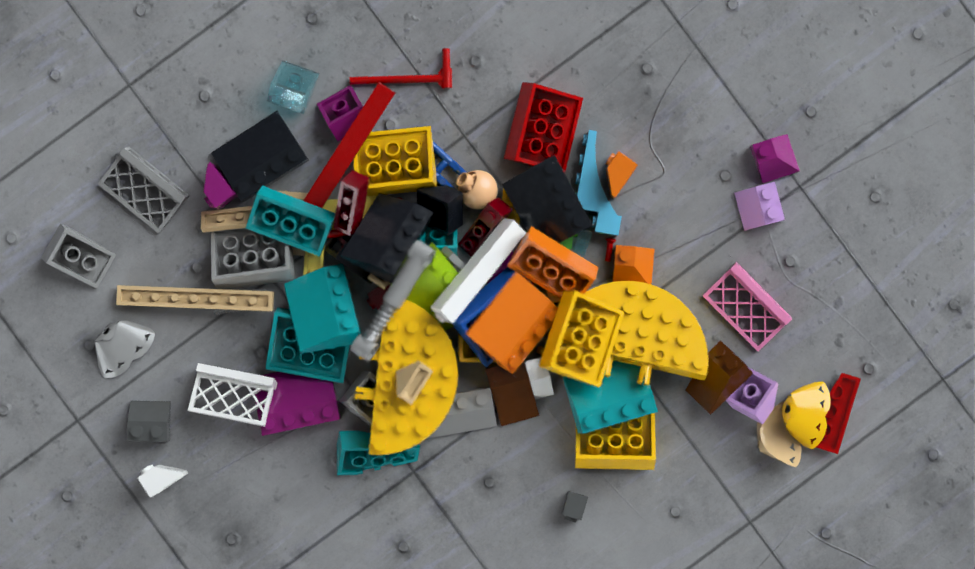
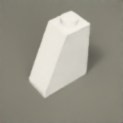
M542 357L525 361L535 400L554 395L549 371L539 367Z

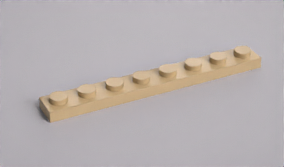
M117 285L116 305L273 312L274 292Z

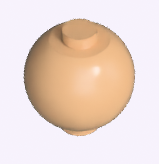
M473 170L468 173L463 172L457 178L458 191L463 192V203L467 207L476 210L484 209L489 202L496 199L498 192L497 183L489 173L482 170Z

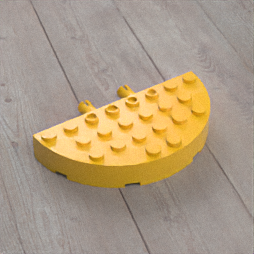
M637 281L606 283L585 292L584 295L624 311L606 367L605 377H610L613 361L640 366L637 383L642 385L643 377H645L644 386H649L652 369L705 380L708 369V351L704 334L692 312L674 295L657 286Z
M408 300L404 301L400 309L397 308V311L392 313L393 317H390L387 326H384L385 330L382 331L380 347L371 359L377 360L378 363L376 387L373 389L356 386V392L364 394L355 393V399L373 400L374 402L369 455H388L402 452L426 440L443 423L456 396L458 366L452 343L440 323L430 313ZM419 361L432 369L433 372L411 405L397 396L396 371Z

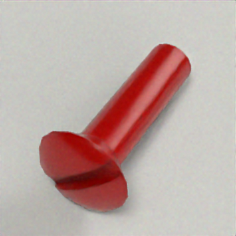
M606 238L605 240L608 243L605 261L611 262L613 243L617 240Z

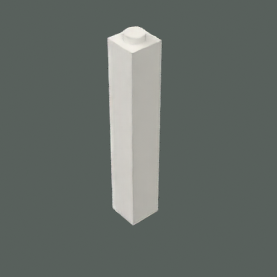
M503 218L431 306V309L435 312L434 316L439 321L453 323L526 234L514 220Z

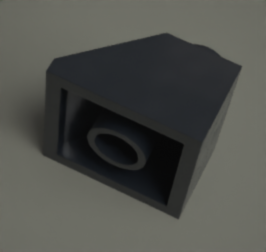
M449 186L420 187L417 189V204L433 212L431 223L428 227L449 236L463 225V192Z

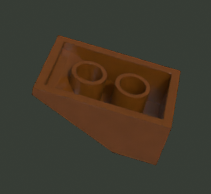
M720 340L708 352V369L705 380L692 378L685 391L711 415L753 372Z
M524 361L513 374L500 366L485 369L501 426L539 416Z

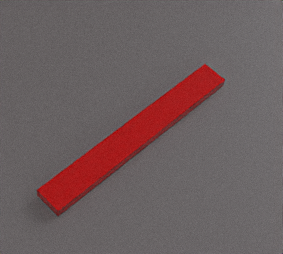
M378 82L303 201L323 208L396 92Z

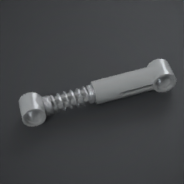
M420 240L413 244L409 250L407 260L383 297L385 300L383 302L384 305H381L382 308L378 310L379 313L375 315L376 318L375 320L373 319L374 322L370 324V328L355 339L351 346L352 352L367 362L372 359L378 350L379 345L377 341L379 340V335H382L381 331L385 330L384 326H387L390 317H393L392 313L396 312L397 308H401L423 270L433 260L436 254L434 249Z

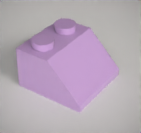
M775 182L734 193L744 231L785 220Z
M749 368L753 374L726 401L733 409L764 424L774 409L778 383Z

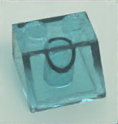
M282 60L271 82L267 101L304 114L311 100L319 73Z

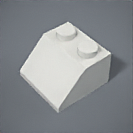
M152 464L140 471L141 476L138 477V480L151 498L187 475L188 472L183 469L163 465L153 466Z

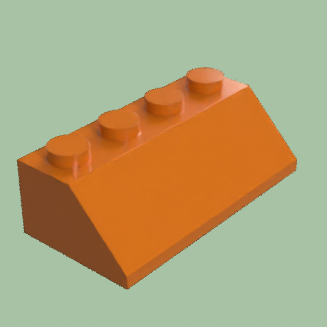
M532 226L521 239L507 264V267L560 299L563 291H577L585 294L595 281L598 271L596 265Z

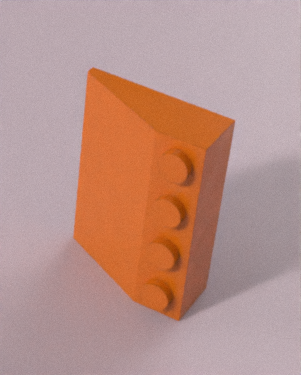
M515 272L465 334L500 367L513 374L551 328L558 307L518 272Z

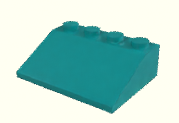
M343 264L322 267L284 283L300 354L353 344L360 335V330Z
M277 307L274 313L265 369L344 383L351 345L300 354L290 309Z
M613 361L610 377H605L604 373L600 387L562 376L578 433L584 434L658 412L650 384L649 386H644L645 377H643L642 385L637 383L640 366Z

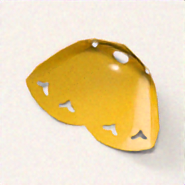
M823 381L813 382L790 393L791 396H787L782 407L783 421L788 433L804 447L814 449L819 445L827 428L825 416L830 409V393ZM820 386H822V390L824 393L818 390ZM825 400V402L823 403L824 407L822 408L820 402ZM787 405L790 406V412H789V413H786V407H787ZM819 423H821L819 427L820 431H818V429L816 428L819 425ZM816 438V440L813 441V444H811L810 439Z

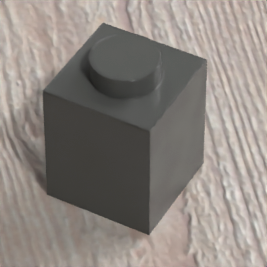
M568 491L562 511L565 519L576 522L577 519L582 520L588 497Z

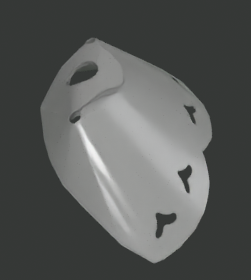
M119 321V323H110L95 340L98 367L103 378H113L122 374L129 368L132 360L142 357L151 347L155 332L149 327L130 321ZM110 329L107 334H103L106 330ZM150 334L148 336V340L146 341L145 335ZM137 346L142 347L141 349H138V352H135ZM124 362V364L121 365L120 368H118V363Z

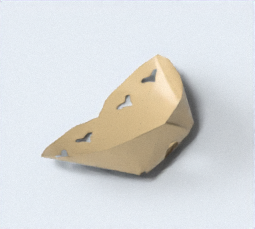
M784 401L774 407L764 424L757 422L758 448L760 452L774 459L797 467L801 459V444L788 433L784 425L782 416ZM792 443H794L793 448L795 449V451L790 448L792 446Z

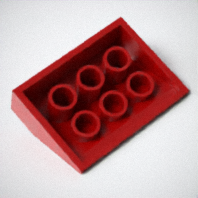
M522 82L504 159L533 167L555 155L565 173L583 98L536 83Z

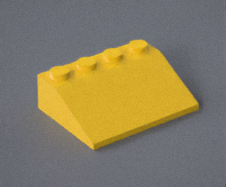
M431 126L375 131L369 134L354 158V171L370 177L367 196H377L379 193L388 195L417 192V189L420 187L437 186Z
M563 291L539 367L600 387L624 311L577 291Z
M655 413L584 434L578 433L575 424V468L654 470L656 462Z

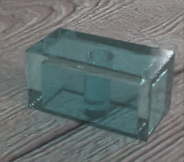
M584 230L579 233L573 249L574 253L585 256L593 232Z

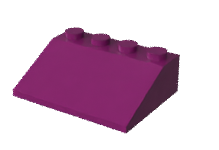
M283 372L261 375L274 378L277 382L265 427L260 426L262 436L341 419L333 381ZM261 390L255 394L259 403L267 398L268 391ZM259 407L257 413L258 419L261 421L263 412Z

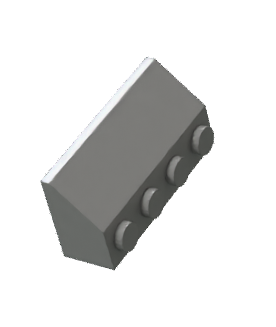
M491 388L456 393L453 405L445 420L428 438L496 427L497 423Z

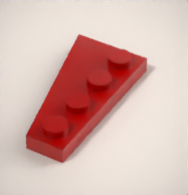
M841 373L830 391V409L825 416L827 428L822 441L816 448L835 454L839 453L861 378ZM819 423V425L816 427L818 431H820L819 427L821 423ZM816 438L810 439L811 444H813V441L816 440Z

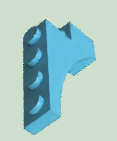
M589 130L588 134H584L582 146L586 147L585 153L580 154L579 165H582L581 173L576 175L575 184L579 185L576 195L585 211L597 213V216H593L591 226L595 228V233L618 236L622 216L616 214L601 186L595 154L597 131Z

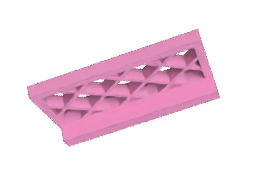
M737 262L702 295L757 351L761 350L792 320V317ZM730 274L736 279V288H725V279ZM713 290H722V301H713L708 295ZM725 290H736V301H724ZM739 290H747L750 293V302L738 301ZM752 296H753L758 302H752ZM724 304H736V315H727L724 312ZM738 304H750V315H738ZM752 304H761L764 307V316L752 315ZM766 310H767L772 316H766ZM738 318H750V329H741L738 326ZM752 318H764V329H752ZM766 318H775L780 325L775 330L766 329ZM752 332H764V340L759 345L752 340ZM766 332H772V333L766 338Z

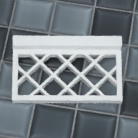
M198 363L196 369L197 376L188 407L189 412L265 427L273 392L277 387V382L274 378ZM201 378L210 380L212 386L202 391L200 388ZM222 383H228L231 390L221 395L217 387ZM241 387H247L250 393L240 399L236 390ZM215 389L219 397L209 403L205 394ZM261 390L268 391L267 398L259 403L255 394ZM234 392L238 401L228 406L224 398ZM203 396L207 405L201 409L194 408L195 401ZM253 396L257 405L247 410L243 402ZM222 400L226 409L221 412H215L212 406ZM241 404L245 412L240 416H234L231 409ZM259 407L263 412L261 421L254 420L250 415Z

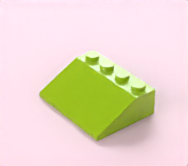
M432 242L428 246L434 249L436 254L431 263L423 270L406 300L425 309L446 331L452 328L453 324L439 321L434 316L435 312L431 309V306L458 275V272Z

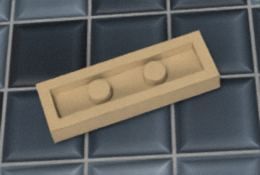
M253 206L201 212V230L204 233L246 228Z

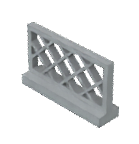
M125 147L99 181L98 185L157 233H160L190 195L133 149ZM122 160L128 164L129 172L119 173L118 165ZM133 174H141L144 177V185L134 186ZM130 175L131 186L121 187L120 176ZM116 176L117 188L107 186L105 184L106 180L109 177ZM156 186L159 189L160 197L150 198L148 187ZM145 187L146 199L136 200L135 188ZM131 189L133 200L126 201L123 199L121 190ZM171 198L177 204L172 210H165L164 199ZM160 199L162 211L152 212L150 200ZM147 201L148 212L141 213L138 211L137 202ZM162 213L163 222L158 227L153 223L152 214Z

